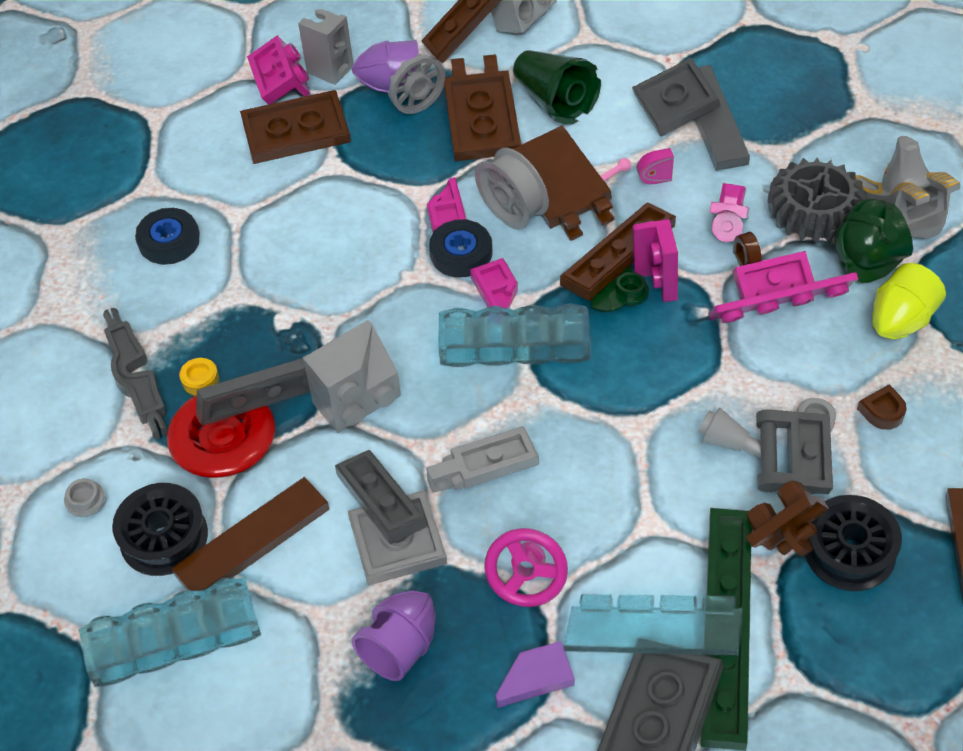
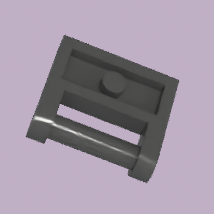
M772 409L758 411L756 413V426L760 429L761 473L757 475L758 490L762 492H777L779 488L793 480L801 482L810 493L829 494L833 489L830 415ZM777 428L787 429L788 473L777 472Z

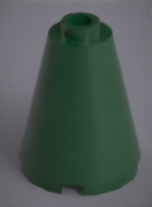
M526 50L514 62V77L551 118L562 124L578 122L579 120L575 118L579 117L582 113L588 114L599 98L601 79L596 74L598 69L596 65L586 59Z

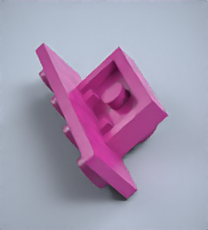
M806 251L735 267L732 271L741 300L717 305L708 315L710 321L721 318L722 323H730L744 318L743 313L756 310L758 315H763L778 310V304L792 302L793 306H800L814 301V296L826 293L827 298L844 295L849 292L848 287L859 279L857 273L854 272L815 282Z

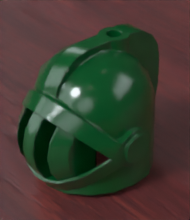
M867 199L854 205L851 211L847 212L843 223L839 226L835 235V246L841 268L845 275L856 272L859 279L855 282L857 284L872 282L886 276L903 259L910 257L914 249L912 236L905 217L894 204L884 200Z

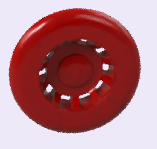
M195 395L177 410L171 419L167 432L169 452L181 468L194 475L219 478L240 473L253 466L265 455L274 439L275 420L271 409L267 405L201 426L196 417L197 395Z

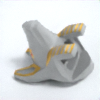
M908 136L898 137L894 154L885 169L882 183L856 175V179L863 182L862 187L866 200H884L894 204L905 217L911 236L929 239L941 233L946 223L950 193L960 189V182L948 173L928 171L920 153L919 143Z

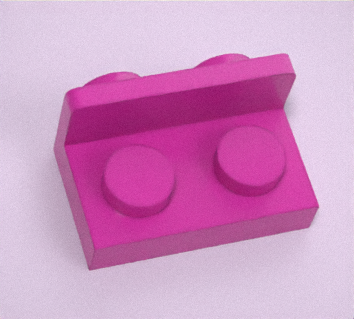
M277 35L247 56L261 98L268 105L286 95L293 88H296L304 97L310 94L306 82L309 80V76L299 64L301 55L292 43L286 44Z
M670 219L633 225L634 273L642 276L651 275L653 288H660L663 302L678 300V250Z

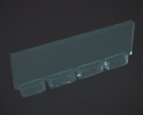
M581 594L580 606L571 607L563 645L565 651L739 656L743 613L742 609H735V596H703L702 608H697V599L693 595H661L659 607H654L653 595H618L617 607H613L611 594Z

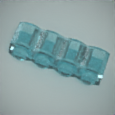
M569 303L551 309L543 306L528 305L515 310L492 306L478 311L459 307L439 312L438 330L440 365L465 367L479 363L489 366H501L514 362L533 365L550 361L579 363L590 360L589 308Z
M223 578L204 591L185 590L175 594L173 598L164 603L139 604L122 616L96 617L89 624L81 627L79 634L87 674L94 687H103L125 681L136 674L164 669L178 661L191 660L208 655L219 648L247 643L259 637L261 631L245 578Z

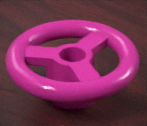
M520 528L502 534L491 544L485 557V575L490 587L500 598L513 605L536 607L546 604L561 592L567 580L568 564L562 548L549 535L535 529ZM539 545L550 553L555 564L545 563L546 555ZM505 547L508 548L512 555L511 564L514 571L506 584L501 581L497 572L498 557ZM521 562H530L533 567L525 568L521 565ZM536 576L554 578L552 583L539 593L529 595L517 593L524 581H530Z

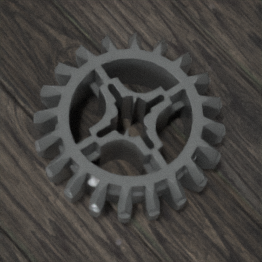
M818 157L814 162H808L802 158L799 165L790 162L786 169L779 170V173L770 184L767 202L769 203L768 207L770 208L771 218L776 219L777 228L786 227L788 236L796 233L799 234L801 241L805 237L813 238L815 244L820 238H824L830 243L836 235L837 229L843 223L847 212L851 211L853 206L860 201L866 200L862 187L863 182L856 179L855 172H846L845 164L838 167L834 166L832 159L827 163L820 162Z

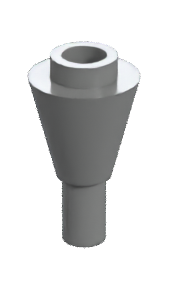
M720 407L716 414L708 411L698 431L705 435L702 440L703 443L739 451L744 450L761 459L760 440L750 436L747 430Z

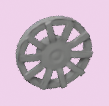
M417 54L416 57L411 58L407 62L404 60L395 75L390 77L391 84L388 96L392 104L399 111L406 114L421 112L432 105L442 92L445 82V71L441 63L432 56ZM426 63L420 71L421 64ZM434 65L436 69L427 73L429 68ZM437 75L436 84L432 83L430 78ZM405 91V92L402 93V95L397 99V94L400 93V92ZM409 96L408 105H402L404 100ZM414 100H422V102L414 105Z

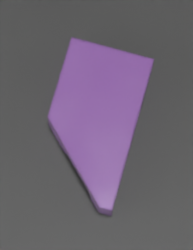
M555 642L519 653L495 695L498 708L575 685V678L562 642Z

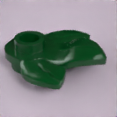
M629 266L591 299L590 308L601 312H612L619 310L625 305H639L648 298L649 287L644 277L634 273Z

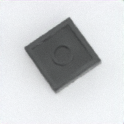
M692 57L632 87L634 95L660 136L721 106L718 96Z

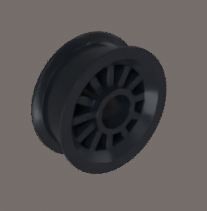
M173 483L150 484L134 491L119 505L113 518V536L120 547L124 560L131 568L145 575L165 576L173 574L171 568L205 546L208 538L207 522L202 514L198 499L185 487Z
M841 495L826 500L825 502L829 510L812 521L817 528V533L808 538L813 548L805 556L809 567L822 581L838 589L864 591L880 585L891 575L901 549L902 534L897 520L887 508L867 497ZM846 540L854 541L859 545L850 544Z

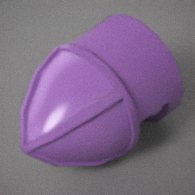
M388 40L372 45L358 56L352 67V73L362 84L377 92L388 93L391 75H395L404 60L407 62L419 54L417 40L389 42Z
M412 590L391 595L377 604L372 610L373 623L369 627H361L351 638L352 646L363 663L383 678L391 681H400L420 656H424L429 650L434 636L436 616L432 597L428 593Z

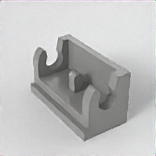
M318 9L315 10V15L317 18L323 19L322 22L317 23L311 19L303 18L298 23L306 71L310 75L336 85L354 65L347 16L342 14L338 16L326 10Z

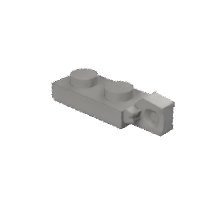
M521 426L450 449L451 454L442 458L443 461L441 463L426 467L427 481L433 493L451 489L452 487L455 490L466 489L539 465V456L525 427Z

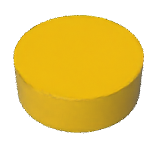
M207 358L189 360L182 366L179 373L184 390L191 395H197L198 389L219 383L216 365Z

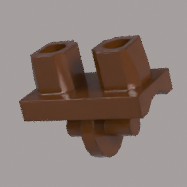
M792 480L779 488L777 492L785 509L776 514L771 504L762 503L746 513L753 530L746 538L752 547L756 548L762 545L768 550H773L777 547L782 555H786L791 550H794L797 554L806 556L812 551L813 548L808 538L817 533V528L812 521L829 510V507L823 498L812 496L801 482Z

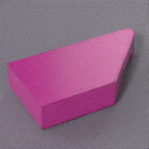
M455 177L450 178L444 190L439 195H434L427 203L432 233L443 223L466 219Z
M503 258L470 269L471 279L497 324L503 322L518 292V282Z

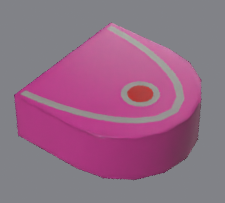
M671 148L652 151L640 158L636 168L640 179L644 183L658 184L672 181L674 155Z

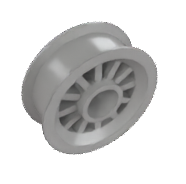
M501 148L496 152L492 162L484 161L477 165L475 181L479 193L491 212L507 226L517 230L523 229L528 225L532 215L540 216L548 210L549 197L546 186L535 167L519 152L511 148Z

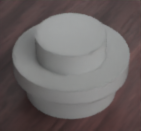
M85 478L72 482L66 489L64 497L66 509L76 517H88L97 513L105 502V493L98 483Z

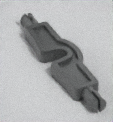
M110 308L114 318L112 319L107 309L103 313V317L108 325L104 332L113 353L111 371L115 383L124 395L132 399L141 423H148L153 438L161 439L157 427L160 428L164 438L167 436L168 428L162 417H165L167 413L160 397L153 371L145 370L131 373L146 365V354L136 339L129 322H122L116 308Z

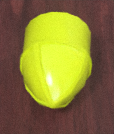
M902 264L877 289L872 312L873 328L880 336L891 340L907 337L915 331L923 329L929 324L931 316L945 300L946 290L944 284L934 272L920 264Z

